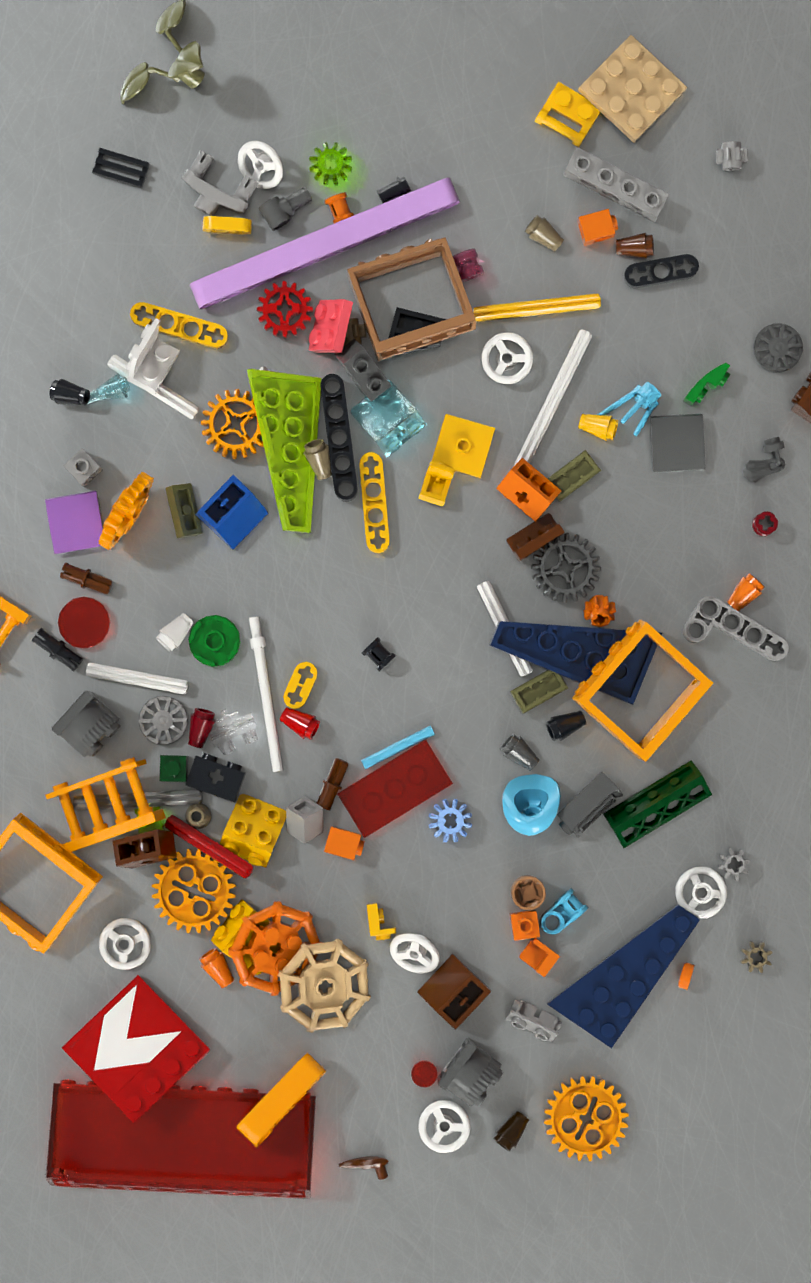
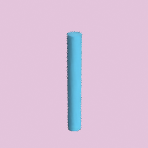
M430 725L362 759L361 762L364 768L368 769L435 735Z

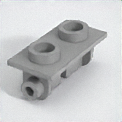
M520 1000V1002L514 1001L511 1007L512 1010L507 1015L506 1020L510 1021L511 1025L517 1029H527L533 1032L535 1037L540 1040L553 1042L562 1025V1022L558 1021L559 1018L543 1010L537 1018L534 1016L537 1007L523 1000Z

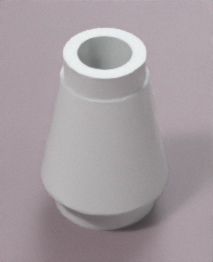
M182 613L159 630V635L156 639L170 652L174 648L178 649L194 622L186 614Z

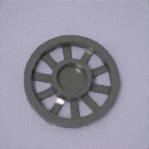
M781 323L771 324L763 328L754 342V354L757 361L762 367L772 372H784L794 367L800 360L803 351V343L798 332L789 325ZM773 328H781L779 337H776ZM785 329L791 332L786 339L783 338ZM769 330L772 340L766 338L763 334ZM795 336L797 343L788 344V341ZM760 339L768 343V346L759 347ZM789 348H798V354L795 355L790 352ZM759 351H768L769 354L762 359ZM787 354L795 360L788 364L785 355ZM770 357L774 358L773 366L765 363ZM780 358L784 363V367L781 368L777 367L778 359Z

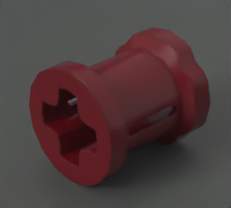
M767 511L758 514L752 522L753 531L759 536H768L778 527V520L775 515ZM768 518L767 523L771 524V527L762 530L763 525L759 524V521Z

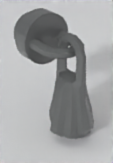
M779 437L764 441V452H772V459L749 460L744 466L743 474L748 481L756 483L763 477L785 468V461L780 458L778 451L785 448ZM775 463L779 467L771 469L770 464Z

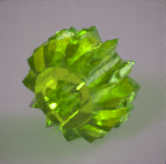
M324 142V151L315 147L314 152L317 156L309 157V161L314 164L309 167V170L312 173L317 172L314 176L315 181H319L324 177V186H328L329 179H333L334 186H338L337 178L340 177L343 181H346L347 176L344 172H352V167L347 165V163L352 161V157L344 156L347 152L346 147L337 151V142L333 143L332 149H329L328 143ZM330 159V162H332V159L336 160V167L334 169H331L330 166V168L327 169L326 160Z

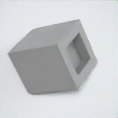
M303 797L286 807L287 832L304 844L322 834L323 807L307 797Z

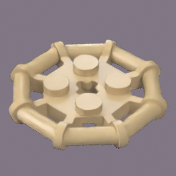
M340 939L308 945L303 943L284 969L279 970L278 977H280L282 1000L280 1009L283 1013H288L303 1025L307 1032L313 1033L314 1030L348 1027L350 1020L371 997L368 993L367 967L369 964L367 960L360 958L345 946ZM332 952L330 959L315 961L312 954ZM339 955L344 957L353 966L347 970L337 963ZM307 958L310 964L303 968L300 976L294 975L293 973ZM357 974L358 991L352 990L351 977ZM326 980L328 983H331V987H328L327 992L323 993L322 989L318 987L322 984V981ZM291 981L298 983L299 996L293 1000ZM350 997L355 998L342 1014L340 1009L343 1007L342 1004L347 999L348 1001ZM301 1004L308 1006L312 1010L311 1017L309 1018L297 1007ZM335 1012L337 1017L319 1019L320 1014Z

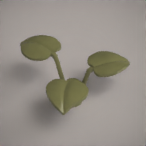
M179 0L170 5L161 14L156 24V32L158 34L166 33L179 52L178 58L170 66L168 72L155 67L148 68L149 65L146 62L136 66L127 75L122 85L120 100L123 105L125 101L142 91L151 73L166 76L176 82L181 80L191 89L196 88L202 82L205 73L200 69L203 68L200 44L197 41H193L182 49L172 35V28L179 24L184 15L186 0Z

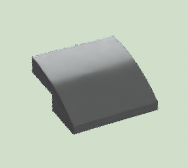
M702 414L650 416L653 472L705 469Z

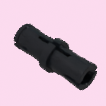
M40 628L37 633L45 641L35 635L32 642L50 653L49 657L52 659L57 658L74 672L78 666L70 659L80 665L83 658L67 648L65 642L56 640L44 631L43 628Z

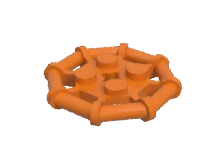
M275 901L273 905L248 917L245 915L242 918L243 923L234 943L228 949V954L232 956L240 977L239 983L242 986L248 985L268 992L271 996H277L281 992L280 981H278L279 970L284 969L299 951L300 945L303 943L306 945L322 943L312 922V914L308 911L302 912L285 906L280 901ZM283 915L295 921L291 925L281 922V916ZM272 917V921L268 922L269 925L265 927L256 926V924ZM302 927H304L309 941L302 942L299 937L298 931ZM252 929L254 932L249 941L248 946H244L246 939L250 933V930ZM277 942H280V950L272 954L270 946H275ZM244 954H249L252 959V965L248 969L243 958ZM312 954L314 960H316L318 954ZM307 958L303 961L301 968L298 967L294 975L300 976L303 968L310 964ZM261 971L270 974V979L268 982L254 976ZM291 981V986L298 984Z

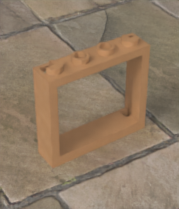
M446 237L434 241L431 238L422 245L416 247L412 245L407 246L398 253L392 255L382 254L374 261L367 263L358 262L357 266L347 269L348 280L377 361L476 329V318ZM441 256L462 315L380 341L359 282Z

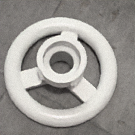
M250 141L241 147L238 153V166L243 177L246 175L258 182L259 184L256 187L260 189H271L278 185L283 175V166L277 152L271 146L261 141ZM254 148L261 149L262 151L257 154ZM246 154L253 161V175L246 166ZM275 170L273 179L266 182L260 181L265 171Z
M509 332L500 333L493 336L485 344L481 356L482 366L486 374L494 381L502 384L516 383L526 377L531 370L533 352L529 343L520 335ZM511 340L518 343L523 348L525 354H515L514 351L506 348L503 341ZM494 345L499 351L496 359L498 366L495 371L489 362L490 351ZM504 355H510L512 357V361L510 363H505L502 360V357ZM516 363H525L517 374L502 376L504 370L513 369Z
M704 866L693 867L684 872L679 878L675 889L676 900L680 906L696 917L708 918L718 913L724 906L727 899V886L723 877L714 869ZM698 874L712 877L717 882L719 890L712 889L709 884L701 882ZM690 878L694 885L692 889L693 898L687 904L683 896V888ZM699 888H705L706 895L704 897L697 895ZM712 897L718 898L716 904L710 909L703 911L695 910L699 903H707Z
M120 918L110 922L103 929L99 939V950L103 959L110 966L120 970H130L141 965L148 957L151 948V939L147 929L140 922L130 918ZM120 926H130L135 928L139 934L132 937L127 934L119 935L114 929ZM108 937L114 941L113 948L119 954V961L115 960L108 952ZM125 939L129 942L127 949L121 948V940ZM143 941V949L140 955L133 961L127 962L128 954L133 951L134 945Z
M401 934L396 936L390 944L392 958L399 966L408 971L428 973L433 971L439 964L440 956L437 948L423 935ZM409 941L406 950L398 951L400 943ZM427 950L431 953L432 960L425 956ZM404 959L418 960L423 965H414Z
M441 1100L425 1108L420 1116L418 1129L420 1137L426 1146L436 1152L448 1153L464 1145L469 1137L471 1124L469 1116L462 1106L453 1101ZM441 1108L454 1110L460 1116L462 1123H454L453 1118L450 1115L443 1114ZM433 1113L436 1118L434 1121L436 1133L431 1139L426 1130V1123L429 1116ZM441 1122H448L449 1128L441 1130L439 1127ZM453 1131L462 1132L455 1142L448 1145L438 1144L443 1136L450 1135Z

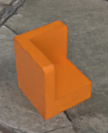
M532 938L519 955L521 960L543 977L547 975L560 957L537 938Z

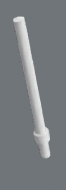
M259 616L249 618L252 635L250 646L251 649H254L272 770L273 772L282 771V760L264 651L266 641L265 637H262Z

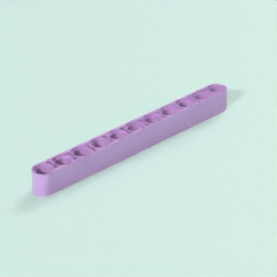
M445 178L192 282L190 287L199 309H204L457 205L460 200L451 179Z

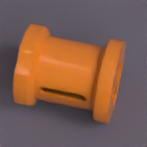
M346 192L331 196L324 201L326 205H329L332 212L333 224L354 216L345 199L347 197Z

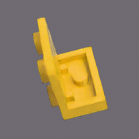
M239 795L222 834L220 845L240 858L247 860L250 864L266 868L286 820V811L249 795Z
M241 899L231 909L230 915L224 923L216 929L211 941L223 953L232 958L228 954V949L234 943L243 923L242 918L245 915L248 917L258 911L248 902ZM266 919L256 924V926L265 927L269 925L268 922H270V920ZM252 929L250 930V933L246 939L244 946H248L249 941L254 932ZM277 942L275 946H270L272 954L279 951L281 948L279 946L280 942ZM244 954L243 958L248 969L252 965V959L249 954Z

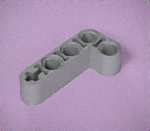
M712 596L705 597L697 603L683 627L685 639L689 642L697 643L704 640L714 626L771 661L785 658L789 651V645L782 637ZM706 601L712 602L715 605L716 610L712 616L706 615L702 610V606ZM727 615H733L737 618L738 624L735 629L726 627L724 620ZM696 623L701 626L702 634L699 638H694L689 634L691 624ZM751 628L758 630L760 633V638L756 643L750 642L747 638V632ZM769 636L770 638L766 642H768L771 645L779 643V649L782 652L781 654L777 653L775 655H772L771 653L773 649L771 647L764 645L761 649L759 646L762 645L765 642L766 637Z

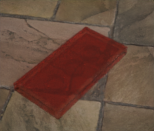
M424 740L338 793V796L365 838L453 783L428 742Z

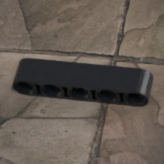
M328 374L321 381V394L334 491L339 500L349 502L356 497L358 487L345 389L340 376ZM331 380L337 381L340 384V388L336 393H329L325 389L326 383ZM333 406H339L343 409V415L338 419H333L328 414ZM340 431L346 434L347 439L343 444L337 445L332 441V436L335 432ZM338 458H348L350 461L349 468L346 470L337 469L335 462ZM342 483H350L354 489L351 495L343 496L339 493V487Z

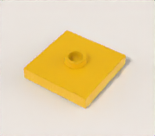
M445 414L432 462H442L454 468L457 472L481 478L495 428Z

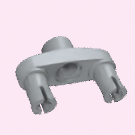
M200 150L190 170L187 169L182 177L193 190L200 194L194 207L209 216H215L219 207L244 214L249 205L247 202L259 183L244 175L235 194H231V196L215 188L203 179L214 158Z

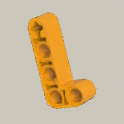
M306 1053L236 1127L237 1130L257 1148L273 1131L272 1129L320 1080L326 1073V1070L309 1053Z

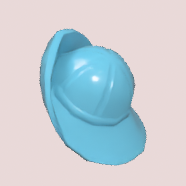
M538 774L519 776L511 780L507 784L502 798L504 815L510 826L517 832L527 836L536 835L546 830L552 824L559 808L561 799L559 785L553 778Z

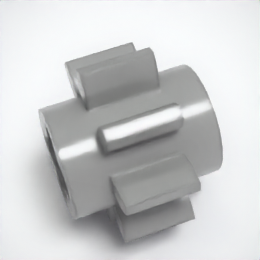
M741 142L722 143V149H717L716 164H723V170L725 171L742 169V163H747L748 161L747 148L741 149Z
M729 848L728 856L719 855L723 860V865H719L717 869H724L726 871L724 874L725 879L730 874H733L735 880L738 881V874L741 872L748 874V871L744 868L745 864L750 863V860H743L744 851L741 850L737 855H734L733 850ZM733 857L734 860L740 861V865L736 866V871L727 867V864L731 863V858Z

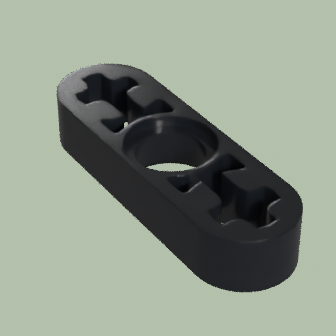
M690 254L634 263L627 267L624 273V281L631 288H641L686 280L696 275L699 263ZM684 260H687L688 264H693L694 267L690 269V273H686L685 269L676 271L677 276H673L671 262H675V267L682 266ZM659 264L667 266L669 270L668 276L658 278L654 274L655 266ZM650 266L649 275L652 279L651 281H647L648 275L640 277L639 282H635L634 278H629L633 269H637L638 273H645L647 271L645 267Z

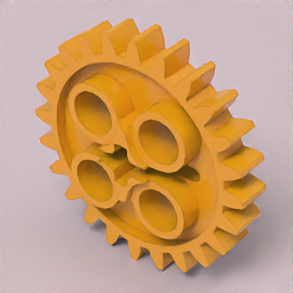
M141 472L132 484L123 490L118 500L113 504L112 510L103 524L104 529L98 544L111 550L120 538L129 532L135 521L139 518L141 510L149 498L148 493L154 481L153 477L145 472Z
M187 849L186 857H183L178 851L176 852L177 860L169 859L170 865L168 867L161 864L160 868L164 873L154 875L160 880L159 883L152 884L151 886L158 889V893L152 895V898L159 899L160 901L154 908L162 907L164 911L160 914V918L168 915L170 918L167 925L172 924L174 921L177 922L176 930L178 931L183 925L186 926L187 933L191 932L192 926H195L198 933H201L202 925L211 930V921L220 925L221 922L218 916L221 915L227 918L228 914L224 910L225 907L233 908L228 899L235 898L236 895L230 893L229 889L236 887V884L229 883L228 879L234 875L233 873L225 874L224 871L227 867L224 865L220 867L218 865L219 862L211 860V857L207 854L203 857L202 851L199 849L196 855H192L191 850ZM185 866L192 868L194 871V877L190 881H184L180 877V870ZM209 876L216 878L218 881V887L215 891H208L204 887V880ZM175 880L188 887L197 884L198 891L212 895L216 900L211 901L200 895H195L192 898L190 897V891L173 885L172 882ZM173 891H180L183 894L184 901L181 905H174L170 901V895ZM197 901H204L208 905V911L205 915H198L194 911V904Z
M581 1075L580 1083H576L573 1078H570L571 1086L569 1087L563 1082L560 1083L563 1091L560 1093L557 1090H553L557 1098L555 1100L547 1099L552 1109H544V1113L551 1117L545 1119L544 1124L552 1126L546 1133L547 1135L555 1134L551 1143H561L558 1148L559 1152L567 1148L568 1158L574 1152L577 1153L578 1161H581L583 1154L587 1155L589 1162L592 1161V1156L595 1153L599 1159H602L601 1151L603 1150L611 1154L609 1146L613 1144L619 1147L620 1145L616 1138H625V1134L620 1129L628 1127V1124L623 1122L622 1119L628 1117L629 1114L621 1112L626 1103L617 1102L622 1096L620 1092L612 1095L614 1086L611 1084L604 1088V1079L595 1084L594 1076H591L589 1082H586L584 1076ZM578 1094H583L587 1097V1102L583 1107H575L573 1105V1098ZM597 1097V1101L590 1112V1117L593 1120L585 1123L580 1138L576 1140V1133L582 1125L580 1115L587 1114L592 1098ZM606 1105L610 1107L609 1116L603 1119L599 1118L596 1114L598 1107ZM566 1118H572L576 1121V1126L571 1131L562 1129V1122ZM590 1129L599 1131L600 1136L595 1142H588L585 1138L587 1131Z

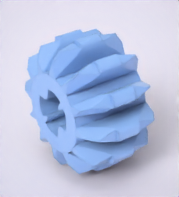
M443 799L445 809L442 810L439 805L435 804L434 808L439 812V815L429 814V818L437 819V822L429 824V828L439 826L440 829L434 833V836L437 838L442 832H445L443 842L448 841L449 834H452L454 842H458L456 835L458 831L463 837L467 836V833L461 829L462 826L472 828L471 823L464 822V819L471 818L472 814L466 813L462 815L461 812L467 808V805L463 804L457 810V799H453L452 807L448 806L447 799ZM448 813L450 816L452 813L457 816L455 819L457 825L453 828L451 825L449 828L444 826L446 822L444 816Z

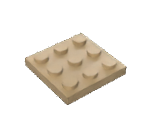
M630 35L579 87L578 91L635 143L683 94L687 86Z

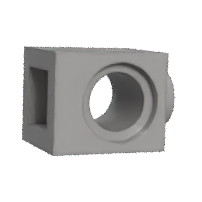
M83 448L64 465L68 472L83 487L88 485L103 470Z

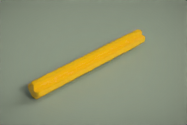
M599 294L479 306L473 308L476 322L596 309L600 308L601 299Z

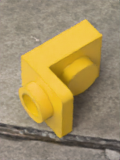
M377 903L367 904L370 936H375L376 940L391 939V934L396 933V928H380V924H384L383 908H378Z

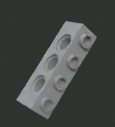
M576 147L563 175L653 222L657 220L669 196L668 193Z

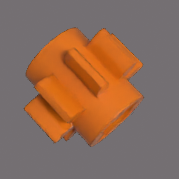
M595 595L589 601H585L584 618L585 620L591 619L592 626L604 627L611 620H615V602H609L608 596Z

